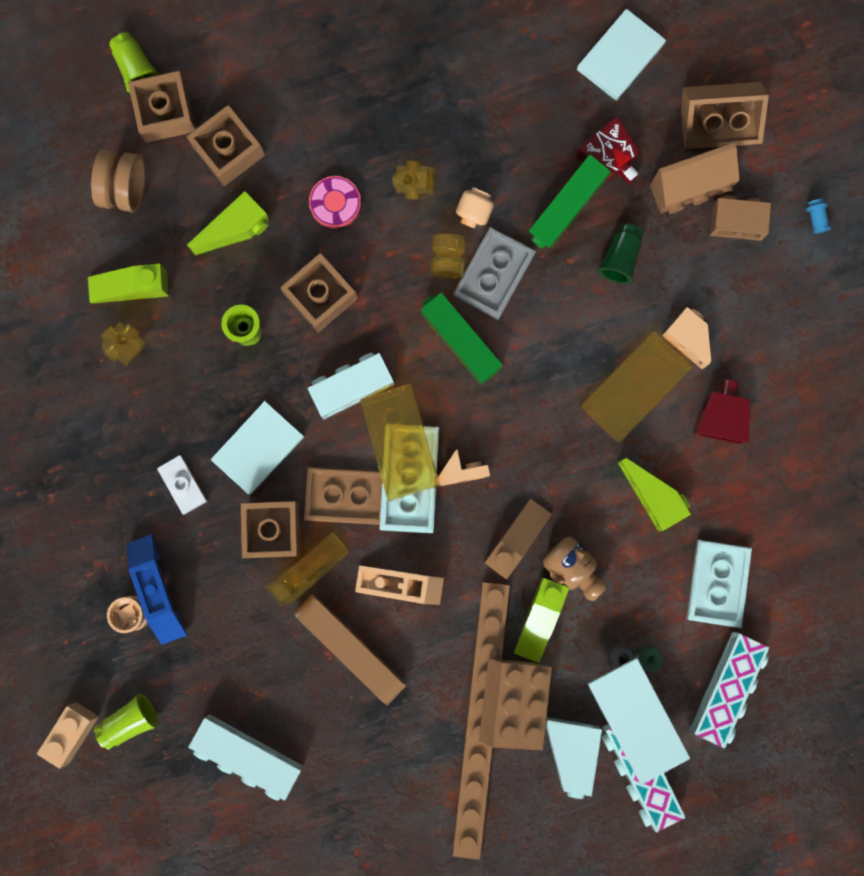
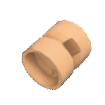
M138 596L119 598L112 602L108 608V623L117 632L128 633L140 630L148 624Z

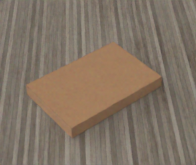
M308 467L304 520L380 525L383 472Z

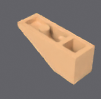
M359 566L355 592L422 604L440 605L444 578Z

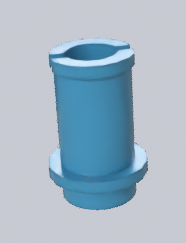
M824 199L808 202V208H806V211L810 212L814 234L831 230L826 212L828 204L824 203Z

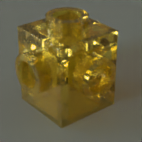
M406 161V166H397V172L393 176L396 193L405 194V199H420L421 194H434L435 168L421 166L420 161Z
M120 322L115 328L110 325L101 336L104 339L102 342L103 354L111 361L116 362L118 360L126 367L144 348L145 342L138 337L139 332L129 324L124 326Z

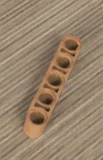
M313 593L293 612L295 617L384 704L389 705L407 686L378 655Z

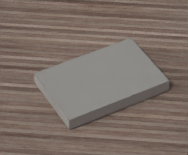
M490 227L457 285L453 296L499 320L536 251Z

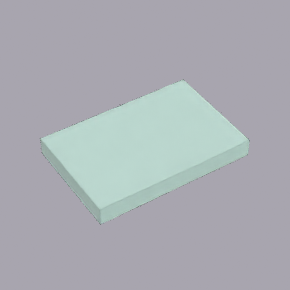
M626 9L582 60L577 70L617 101L664 46L666 40Z
M264 401L213 456L211 461L251 496L302 441L304 436Z
M697 540L687 620L742 628L752 548Z

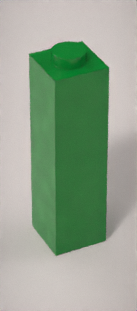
M589 155L529 230L534 235L531 240L542 249L545 246L552 249L612 174L611 171Z
M442 293L436 297L433 294L422 303L421 315L481 386L502 369L503 365Z

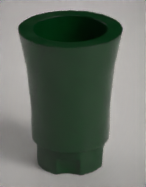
M630 223L620 224L618 231L614 234L608 252L597 270L598 274L618 284H631L644 231Z

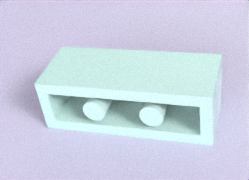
M373 353L366 354L359 359L360 363L352 367L349 364L335 370V375L329 378L322 376L311 382L312 386L307 389L323 419L394 386L392 377L380 353L376 355Z

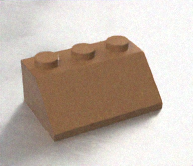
M751 82L683 87L681 117L685 149L723 147L735 143L736 146L762 144L769 94L762 83Z
M735 143L660 168L650 184L660 214L667 211L673 214L685 208L684 205L690 203L699 205L708 201V197L718 194V197H722L731 193L734 186L739 182L737 147Z

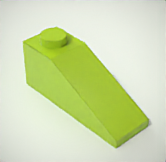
M244 191L190 241L187 246L195 255L244 241L252 238L255 234L260 235L264 232L270 220L265 211Z
M161 264L131 266L88 277L89 300L91 304L169 296L167 271Z
M627 458L618 462L658 531H664L691 515L688 510L690 504L683 494L679 495L676 490Z
M540 578L514 654L538 663L540 662L562 610L569 587Z

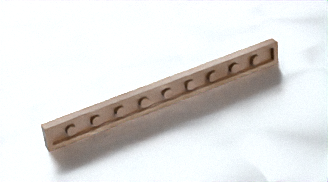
M482 583L453 857L480 860L492 753L491 746L479 741L488 659L502 660L510 585Z

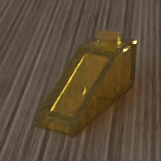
M332 532L283 569L265 587L281 607L291 604L349 554V551L335 533Z

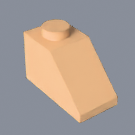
M687 307L662 336L698 367L703 369L711 362L708 324L703 321L704 317L695 309L690 310Z

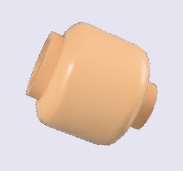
M472 187L471 191H464L456 208L457 215L462 217L460 222L472 228H475L476 224L485 225L494 208V202L490 200L492 195Z

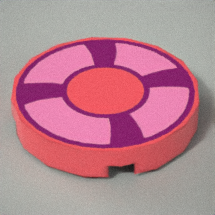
M330 176L320 180L312 188L309 196V207L314 219L322 226L337 229L338 227L350 225L358 217L361 209L360 194L356 186L348 179L340 176Z

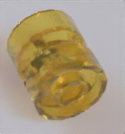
M437 234L432 237V253L436 256L431 258V275L441 278H460L464 276L465 260L461 256H463L466 250L465 237L455 234Z

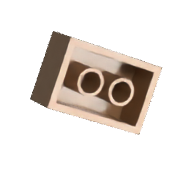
M488 659L480 742L493 748L543 750L552 667L535 662Z

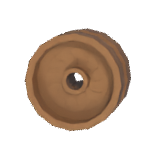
M101 149L98 152L94 161L91 178L92 199L97 207L112 209L117 205L120 211L133 213L139 209L143 199L146 178L145 163L142 155L127 152L121 157L118 151Z

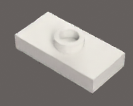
M181 455L157 468L183 515L208 502Z

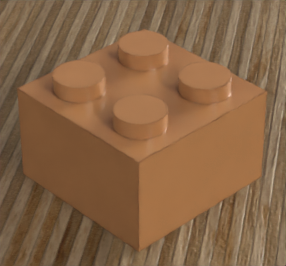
M180 71L128 82L138 132L146 143L192 133L196 130L186 82Z
M229 105L187 136L194 150L223 186H226L265 156L261 145Z
M321 253L280 287L283 294L318 333L358 299L356 292Z
M241 503L242 558L300 556L299 503Z

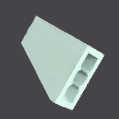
M546 717L545 726L561 787L564 792H568L567 796L583 799L584 795L592 796L602 729L596 725Z

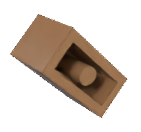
M730 195L718 198L712 205L710 236L762 241L769 234L771 203L763 202L759 198H749L747 201L737 200L735 196Z

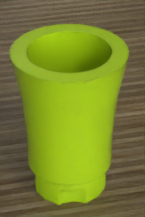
M120 33L111 39L109 46L129 93L128 82L160 75L130 33Z
M235 305L229 308L223 315L222 330L230 340L249 346L256 344L261 338L262 329L259 324V317L251 307ZM245 326H248L245 332H241Z
M138 694L129 703L94 727L96 740L101 747L108 750L143 732L158 727L159 720L151 702L143 694Z

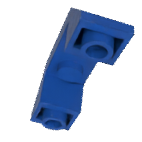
M153 534L126 543L128 570L145 619L161 645L187 636L188 634L180 611H174L157 561L161 560V556Z

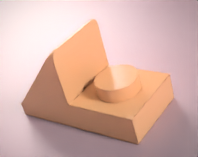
M456 449L436 479V485L439 487L489 477L488 465L482 466L481 462L465 464L466 469L461 470L458 450Z

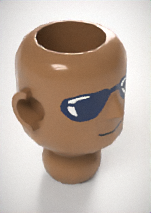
M566 537L561 540L543 560L544 568L548 571L554 582L569 587V590L580 587L585 598L590 601L596 600L607 588L605 580L593 574L597 567L596 559L575 538Z

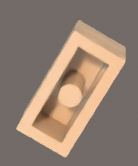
M77 702L67 706L37 755L59 769L66 766L75 756L99 716Z

